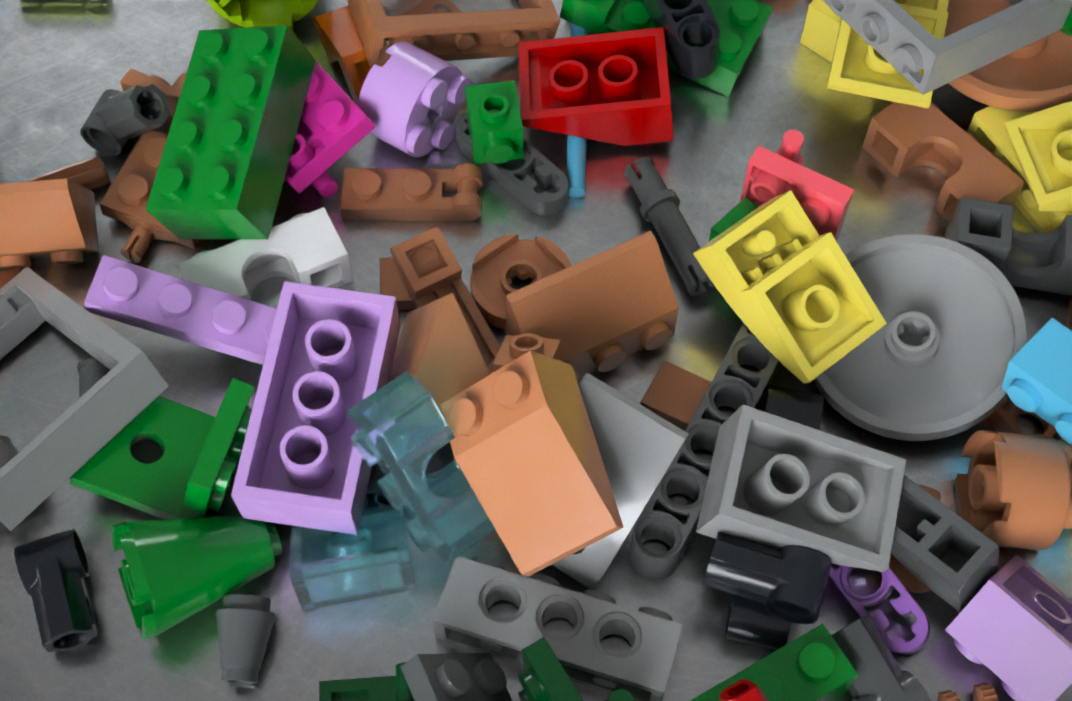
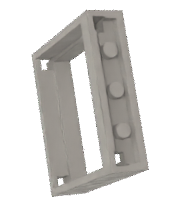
M822 0L923 95L1062 29L1072 7V0H1006L1012 6L937 40L894 0ZM923 69V70H924V74L922 75V74H921L920 72H918V71H920V70Z
M25 267L0 289V360L43 322L47 321L109 368L110 371L0 469V521L10 531L20 524L169 387L140 348L28 267Z

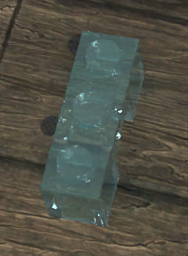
M407 371L346 411L358 430L357 433L350 437L353 445L369 467L378 463L385 476L378 480L377 483L395 510L398 511L402 507L406 509L410 519L403 523V526L422 553L431 547L447 565L495 531L493 524L456 460H453L439 471L425 474L427 464L433 454L453 440L455 436L430 392Z

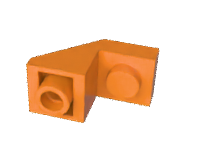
M348 5L312 19L329 63L339 61L353 101L358 105L361 88L373 66H369Z

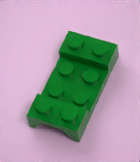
M563 0L560 18L594 34L656 28L642 0ZM706 0L720 29L718 65L715 71L706 78L689 79L727 97L730 96L742 68L757 39L761 37L773 10L772 7L757 0ZM666 49L668 69L681 74L675 67Z

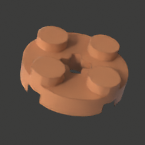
M518 234L505 235L485 245L476 255L472 264L473 271L470 276L471 296L484 319L493 326L502 328L506 333L505 295L516 291V289L512 288L511 278L517 276L519 279L524 280L530 277L533 279L530 283L532 284L570 267L571 263L562 249L546 238L535 236V241L528 239L518 240Z

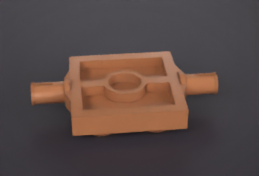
M155 130L142 134L99 203L102 215L126 223L133 230L125 246L121 249V254L130 261L133 258L135 263L141 262L152 240L173 241L195 249L200 239H179L146 211L168 136Z

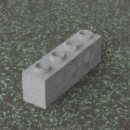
M456 555L433 617L436 639L479 653H491L492 657L523 666L522 649L545 637L572 682L610 694L617 689H625L632 694L634 701L663 700L683 624L673 622L672 617L662 610L652 607H641L638 611L616 604L613 597L603 592L584 590L582 593L568 590L560 587L559 582L552 577L540 573L523 576L509 572L498 561L484 556H474L470 560ZM500 600L510 601L519 608L513 616L508 618H497L491 615L488 609L493 603ZM562 617L568 619L575 629L567 635L555 636L544 628V624L552 618ZM618 634L629 641L631 649L622 654H613L605 650L600 641L607 635Z

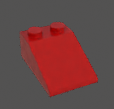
M664 27L518 43L520 110L524 127L622 146L674 141Z

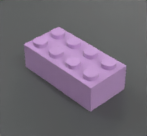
M287 281L283 282L231 497L243 518L358 535L401 327L396 297Z

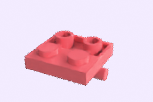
M788 130L784 133L781 147L775 153L758 145L749 159L740 202L746 197L756 206L760 207L768 200L791 190L819 236L831 232L837 242L854 189L803 166V157L800 153L804 136L797 130Z

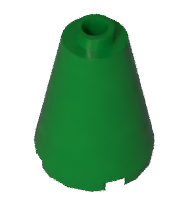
M241 514L123 522L113 525L111 528L114 552L122 549L124 551L126 559L121 560L122 567L118 568L135 625L137 628L142 627L141 637L143 640L157 637L222 599L224 596L229 595L274 568V556L282 553L280 538L274 523L245 519Z

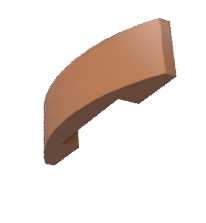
M438 226L391 247V255L416 309L450 293H454L490 374H492V364L500 349V345L461 278L462 268Z

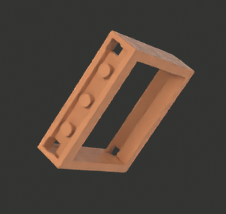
M347 0L369 66L374 64L379 66L385 65L391 58V55L385 51L395 43L402 41L409 42L444 61L519 56V42L554 39L560 24V18L552 0H518L521 9L386 16L381 0ZM384 41H390L389 45H384Z

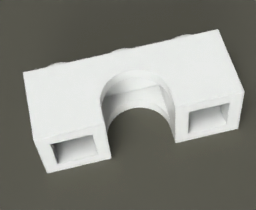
M325 207L310 213L297 214L288 221L273 226L269 239H240L214 250L199 252L191 259L177 264L183 280L251 300L254 288L261 281L271 277H286L295 283L338 288L353 282L348 253Z

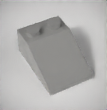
M742 405L719 427L696 533L716 539L718 532L777 550L788 545L807 547L825 555L831 561V564L884 572L889 569L906 459Z

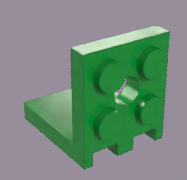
M232 378L216 417L158 396L70 477V485L162 519L205 517L209 508L219 512L230 486L237 461L240 460L253 408L249 406L255 386ZM140 440H152L161 446L163 456L154 463H141L132 456L131 447Z

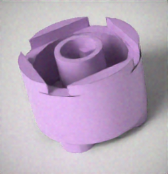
M405 41L395 43L385 51L391 55V58L383 67L377 64L373 65L360 91L357 106L375 125V128L369 134L416 158L428 154L435 147L444 150L455 136V124L453 122L460 105L465 101V86L472 85L470 78L462 74L458 67Z

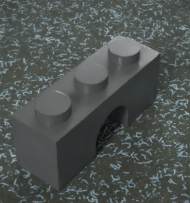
M960 198L945 231L946 239L965 245L984 256L1003 273L1012 286L1072 296V215L1066 214L1061 225L1053 231L1042 234H1029L1020 232L1012 227V205Z

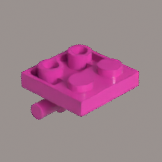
M317 61L314 65L285 179L299 194L312 184L322 197L328 198L336 193L338 183L326 170L371 132L375 125Z

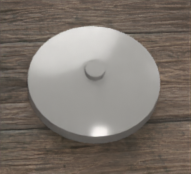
M900 234L870 241L848 252L845 255L887 324L814 379L815 385L828 403L843 417L869 432L892 439L907 441H927L952 436L968 430L991 415L1008 396L1006 392L1001 390L1008 363L1027 341L1023 308L1016 292L1003 273L993 263L973 249L958 242L932 235Z

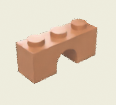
M898 102L891 103L872 117L862 146L865 151L896 178L909 169L918 166L931 167L941 172L947 180L942 187L933 210L948 223L961 197L1013 206L1025 182L1009 165L996 158L971 133L959 127L933 102H931L929 108Z

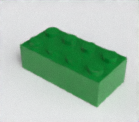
M288 25L199 30L146 206V211L179 239H269L316 62Z

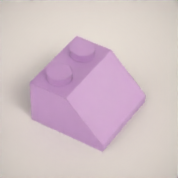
M1016 554L988 580L945 631L954 638L955 646L967 659L976 664H984L1002 680L1001 684L1004 690L1015 701H1055L1072 683V600Z

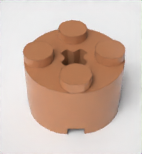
M985 430L972 434L966 442L961 457H971L967 474L957 473L956 514L998 544L999 547L1046 550L1057 541L1063 529H1072V494H1070L1069 474L1072 450L1069 443L1065 440H1057L1049 436Z

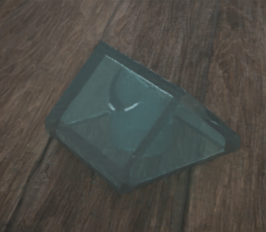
M403 506L363 512L358 535L291 525L289 574L302 610L416 589Z

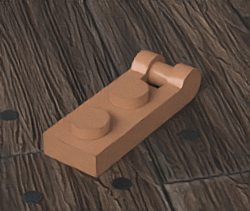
M471 163L457 165L454 169L344 168L340 207L342 220L474 221L481 217L482 199L477 195V191L482 188L483 171L478 165ZM443 193H457L453 198L443 197Z

